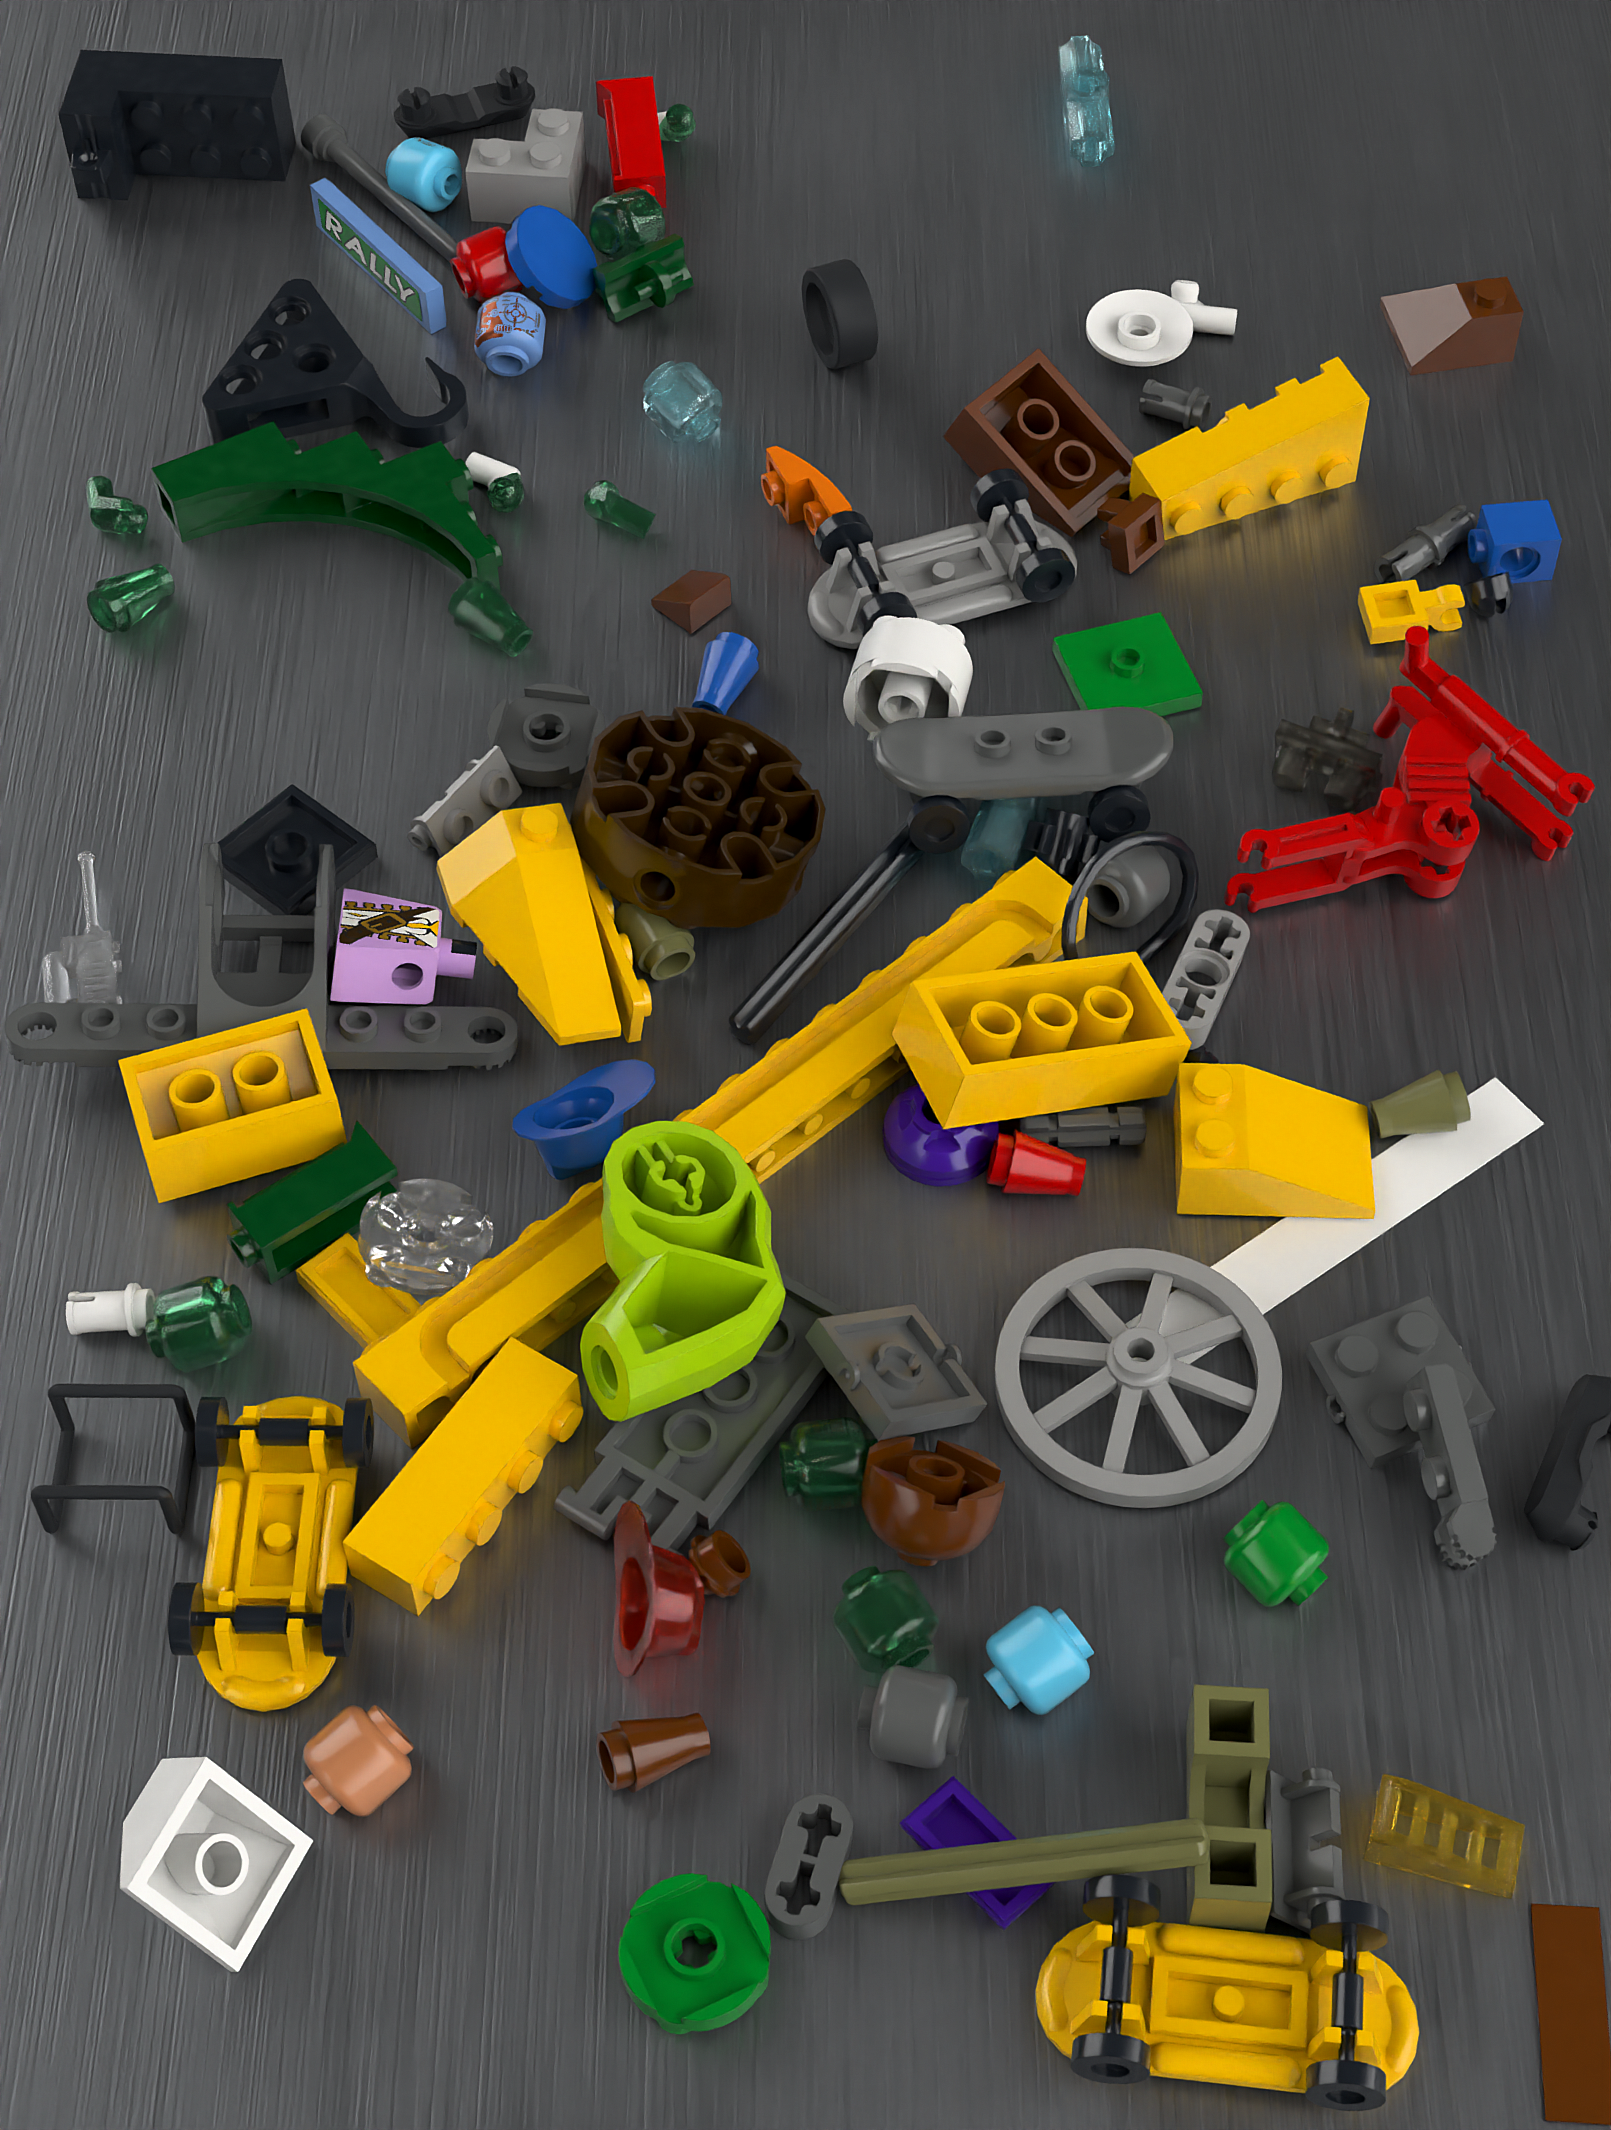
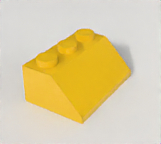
M307 1008L118 1060L158 1203L307 1162L342 1142L344 1144L347 1143L338 1099Z

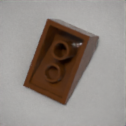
M1039 348L964 407L943 435L945 440L979 478L998 469L1008 468L1017 471L1028 487L1029 497L1027 502L1031 511L1070 537H1073L1097 516L1098 507L1110 497L1119 498L1130 487L1132 458L1135 456Z

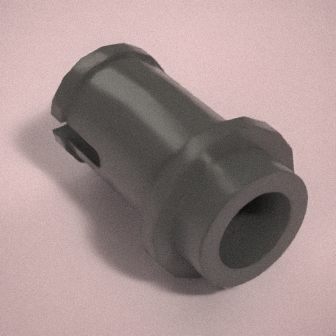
M1148 379L1142 392L1163 398V401L1157 402L1140 397L1139 412L1141 414H1150L1183 423V428L1187 431L1196 426L1201 429L1205 427L1211 413L1212 397L1204 395L1202 388L1196 387L1193 391L1162 384L1153 379Z

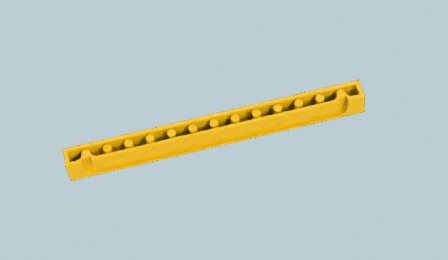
M1036 856L1018 870H1010L1004 873L990 891L972 904L965 903L961 905L951 915L948 922L929 936H920L915 939L902 956L883 970L877 969L869 973L855 991L837 1004L832 1003L823 1007L809 1025L790 1039L783 1038L777 1041L767 1051L763 1059L743 1074L737 1073L727 1078L721 1084L716 1094L694 1110L688 1109L683 1111L673 1121L689 1122L714 1131L739 1152L760 1185L911 1070L892 1033L913 980L1053 962L1063 954L1061 947L1062 922L1065 907L1073 886ZM1086 896L1081 904L1077 920L1076 943L1085 937L1088 898ZM602 1178L595 1183L589 1182L581 1186L566 1205L547 1219L531 1223L521 1233L516 1242L496 1257L486 1258L477 1263L468 1273L466 1279L442 1297L436 1296L427 1300L420 1306L411 1320L389 1336H381L373 1340L363 1350L360 1357L353 1362L361 1398L371 1399L373 1410L410 1449H413L432 1434L510 1337L540 1352L601 1306L620 1283L606 1261L601 1222L604 1204Z

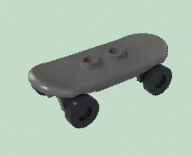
M1111 707L1092 710L946 718H909L895 721L878 732L873 741L872 756L876 767L889 781L901 789L909 791L914 805L908 814L909 835L913 844L924 852L932 854L948 853L959 848L967 840L970 833V822L967 808L959 800L960 798L996 800L1079 795L1086 791L1093 792V797L1089 802L1087 810L1090 828L1093 834L1098 836V839L1110 843L1120 836L1134 831H1146L1151 819L1147 798L1140 791V787L1144 780L1155 775L1167 763L1173 752V731L1168 722L1161 716L1139 707Z

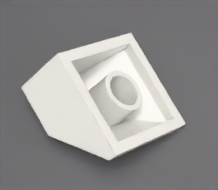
M207 1757L162 1759L123 1822L120 1889L230 1972H238L313 1840Z

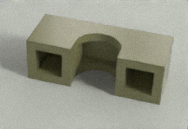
M1194 1684L1186 1722L1187 1819L1197 1818L1202 1820L1209 1836L1210 1853L1209 1860L1205 1864L1187 1866V1925L1264 1933L1272 1906L1271 1829H1265L1264 1827L1265 1781L1270 1760L1269 1689Z

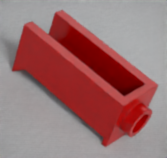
M653 76L596 81L597 113L605 119L616 212H646L651 209L666 208V177Z

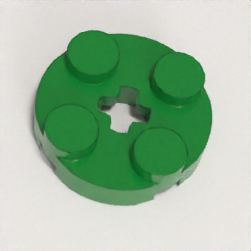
M694 1873L680 1874L662 1880L646 1890L630 1910V1919L623 1929V1935L620 1936L618 1948L622 1980L636 2006L644 2014L655 2019L659 2026L669 2033L681 2035L690 2031H708L727 2025L748 2011L755 2000L763 1995L768 1986L771 1938L766 1918L753 1897L733 1883H731L730 1888L721 1882L708 1881L707 1875ZM694 1936L700 1945L712 1941L716 1950L708 1955L707 1965L694 1968L691 1964L681 1965L676 1960L683 1953L682 1940L684 1938Z

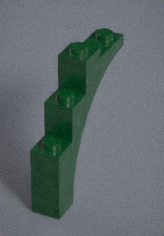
M270 422L151 468L160 509L182 543L225 529L269 522L312 521L354 526L391 536L428 553L456 573L480 600L501 592L498 568L503 566L502 553L494 537L491 534L484 536L478 528L477 519L469 504L468 491L473 489L470 471L461 458L455 460L441 441L385 462L380 451L376 448L370 450L357 431L301 452L294 439L287 441L275 423Z

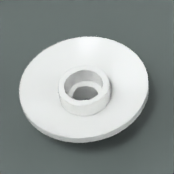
M1124 290L1102 298L1091 308L1086 320V334L1096 351L1112 361L1130 366H1154L1175 359L1188 348L1193 336V321L1187 309L1172 297L1150 290Z

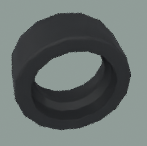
M848 259L808 268L802 279L803 310L813 345L821 360L827 367L837 369L872 359L877 352L878 345L877 318L868 285L860 269L852 260Z

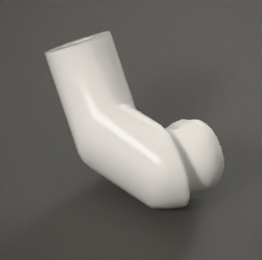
M1176 280L1171 285V297L1181 303L1189 312L1193 321V331L1234 336L1237 309L1205 306L1198 301L1199 285L1194 281Z

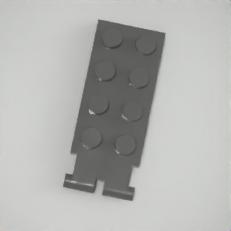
M780 1272L786 1292L779 1320L753 1360L711 1387L625 1421H617L594 1449L597 1468L578 1491L571 1486L563 1488L555 1500L554 1510L603 1540L609 1539L620 1524L625 1526L626 1529L618 1542V1549L669 1580L678 1573L684 1561V1555L678 1552V1549L697 1525L710 1531L830 1374L805 1338L816 1319L853 1312Z

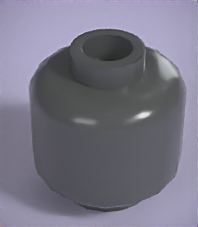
M1139 846L1127 850L1109 861L1098 872L1085 894L1088 898L1087 910L1102 923L1115 928H1129L1146 918L1163 903L1170 890V874L1167 864L1159 852L1152 846Z
M893 1665L883 1674L879 1687L865 1685L859 1707L857 1728L870 1731V1748L876 1757L906 1765L936 1769L944 1762L947 1754L954 1756L959 1754L967 1718L968 1698L958 1696L956 1682L945 1674Z

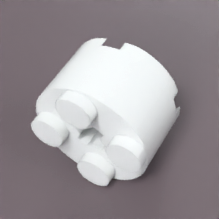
M879 617L860 643L844 692V710L851 724L855 726L857 721L869 732L867 740L873 743L875 736L883 727L898 720L961 717L973 675L972 660L964 646L965 638L962 632L949 624L938 625L919 618Z

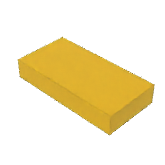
M348 1232L295 1270L298 1283L363 1349L376 1338L389 1336L411 1320L421 1306Z

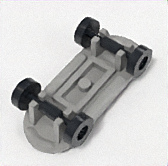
M998 469L982 477L975 484L971 492V504L979 518L983 520L982 522L971 525L964 524L884 546L874 551L872 546L873 532L862 514L855 511H843L827 518L818 527L814 543L822 559L832 566L817 579L810 592L808 615L812 628L822 639L834 646L859 649L863 637L872 629L874 622L882 616L919 618L938 625H952L1030 602L1042 603L1053 600L1062 595L1073 583L1077 571V558L1073 548L1063 536L1052 528L1034 521L1027 502L1029 490L1021 475L1013 469Z

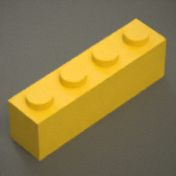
M510 1337L342 1543L350 1574L416 1616L421 1614L432 1598L440 1599L446 1595L457 1579L460 1563L475 1544L482 1546L489 1541L499 1526L502 1510L517 1492L523 1494L532 1487L541 1472L543 1459L557 1441L562 1443L567 1441L578 1428L584 1411L578 1375L515 1338Z

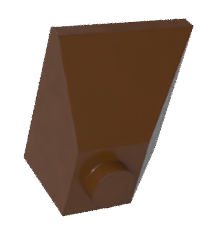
M1507 276L1449 284L1384 296L1380 299V308L1410 376L1512 362L1514 359L1524 311Z

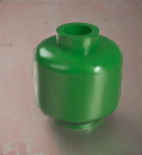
M1262 1499L1222 1538L1229 1546L1224 1555L1226 1569L1263 1606H1276L1287 1597L1299 1606L1328 1578L1319 1566L1328 1555L1329 1543L1289 1502L1281 1501L1269 1507Z

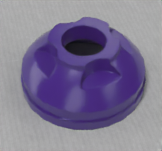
M918 1083L900 1092L891 1102L884 1119L882 1140L884 1151L889 1161L900 1173L913 1181L925 1185L943 1187L970 1181L986 1170L989 1165L995 1137L999 1132L998 1121L943 1129L941 1124L933 1123L924 1116L923 1110L929 1105V1102Z

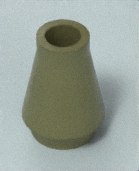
M1437 1069L1384 1098L1369 1102L1372 1121L1380 1139L1393 1135L1457 1131V1124L1470 1121L1471 1119L1467 1094L1462 1080L1456 1071L1442 1074Z

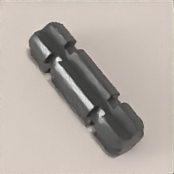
M1139 1106L1117 1107L1116 1113H1108V1107L1080 1108L1055 1112V1115L1041 1114L1019 1119L1020 1132L1048 1144L1049 1142L1057 1141L1058 1147L1109 1146L1110 1139H1118L1119 1145H1139L1145 1141L1147 1132L1146 1116L1143 1108Z

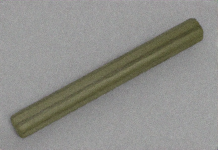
M1191 1818L846 1860L842 1865L839 1886L841 1895L848 1904L861 1905L1093 1878L1101 1875H1119L1203 1865L1209 1860V1836L1202 1820Z

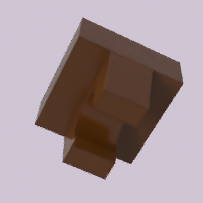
M1145 493L1139 495L1134 501L1110 497L1097 508L1098 518L1108 523V529L1100 535V542L1103 547L1111 551L1113 568L1130 575L1165 545L1160 499Z

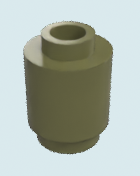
M620 902V906L614 915V923L620 933H625L628 936L632 955L642 971L650 973L655 980L663 981L685 972L693 964L696 954L693 950L694 938L689 929L678 928L671 924L667 918L647 913L634 904Z

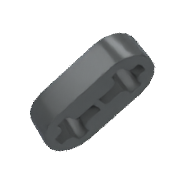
M816 1793L805 1796L793 1805L787 1816L766 1881L764 1901L768 1922L778 1934L788 1939L804 1940L811 1938L826 1927L831 1918L840 1889L839 1878L842 1865L849 1859L852 1850L853 1820L850 1811L841 1800L829 1794ZM818 1819H826L831 1822V1834L834 1836H825L818 1857L807 1855L809 1850L808 1830L806 1829H814ZM801 1875L811 1877L810 1902L814 1905H804L799 1915L788 1913L786 1899L782 1896L792 1897L795 1894Z

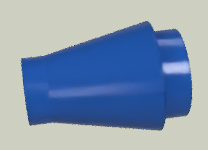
M722 632L716 636L715 640L706 644L697 693L692 703V708H703L726 715L728 709L759 670V663L757 661L759 651L753 642L736 633Z

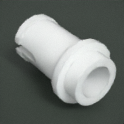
M129 1283L126 1290L87 1293L76 1291L68 1294L69 1301L66 1302V1321L68 1330L72 1335L128 1330L129 1334L135 1337L140 1336L143 1329H153L155 1326L156 1300L153 1290L150 1288L141 1289L138 1283Z

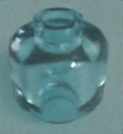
M668 361L656 368L645 381L643 386V392L645 393L643 410L664 435L674 443L686 442L692 438L697 442H701L711 436L720 425L721 419L718 415L723 406V395L694 363L689 361L679 363Z

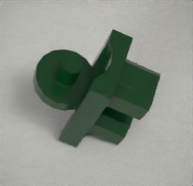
M674 233L657 242L650 241L637 247L636 252L613 263L607 261L593 268L592 274L597 293L603 298L608 319L617 323L654 304L657 307L664 308L674 302L675 294L694 286L684 258L685 245L683 237Z

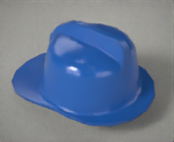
M635 1059L614 1061L596 1067L579 1076L551 1096L522 1109L513 1118L512 1129L519 1137L534 1141L540 1156L544 1160L548 1173L554 1179H567L604 1162L613 1141L622 1136L623 1113L635 1106L649 1093L655 1083V1070L647 1062Z

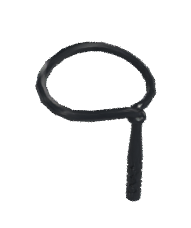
M1134 831L1120 836L1103 846L1085 865L1073 885L1068 898L1062 922L1061 936L1064 960L1079 959L1076 948L1077 920L1085 894L1096 875L1109 861L1123 852L1139 846H1162L1171 850L1179 859L1183 878L1181 894L1173 914L1136 952L1143 964L1146 965L1167 946L1187 923L1197 899L1199 870L1194 852L1181 838L1163 831ZM1203 1045L1189 1050L1184 1059L1185 1063L1220 1064L1219 1060L1210 1051L1207 1052Z

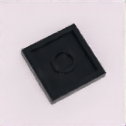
M293 784L218 842L222 855L224 879L272 915L306 916L315 909L319 844L333 846L336 891L378 857L376 844Z

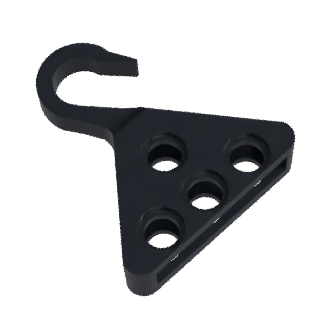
M292 279L283 284L202 396V405L211 445L270 422L275 423L284 438H290L351 425L357 419L366 416L371 417L397 443L413 448H424L439 441L446 444L463 432L469 419L466 390L456 376L445 372L429 357H426L428 381L441 402L446 404V407L429 416H412L404 413L395 404L373 365L362 354L312 283L306 279ZM286 312L287 319L282 325L275 321L281 313ZM268 344L258 359L251 356L255 348ZM243 379L233 394L226 390V387L232 381ZM261 412L257 418L249 421L248 414Z

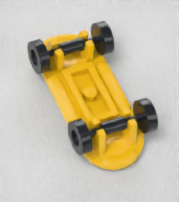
M307 1396L275 1398L256 1406H243V1414L233 1425H229V1410L225 1397H201L195 1423L197 1461L200 1467H218L203 1583L202 1585L199 1582L175 1583L169 1605V1644L171 1652L175 1656H197L206 1681L222 1698L240 1708L261 1712L288 1708L306 1699L324 1682L335 1663L336 1657H349L351 1653L355 1618L354 1593L352 1585L346 1584L348 1562L342 1542L352 1530L358 1468H369L372 1459L374 1416L370 1398H347L344 1411L339 1406L321 1398Z
M1116 1874L1101 1875L1086 1881L1084 1884L1082 1910L1094 1921L1073 1929L1053 1946L1041 1965L1035 1990L1037 2016L1047 2038L1058 2050L1071 2059V2069L1077 2075L1092 2081L1108 2084H1132L1144 2081L1149 2076L1304 2093L1306 2098L1314 2104L1342 2111H1365L1382 2106L1386 2102V2091L1404 2077L1416 2054L1419 2027L1416 2007L1406 1985L1387 1963L1369 1952L1385 1946L1388 1942L1389 1916L1382 1908L1355 1900H1333L1320 1903L1311 1910L1310 1936L1312 1939H1304L1292 1936L1155 1922L1159 1918L1161 1893L1155 1884L1142 1878Z

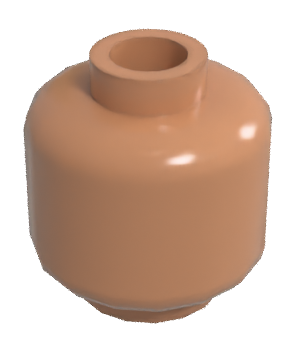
M355 1705L347 1706L305 1745L303 1752L304 1760L312 1774L303 1781V1785L312 1797L331 1815L343 1806L351 1814L360 1817L368 1816L410 1777L412 1767L407 1754L414 1749V1745L396 1723L377 1705L372 1706L368 1711Z

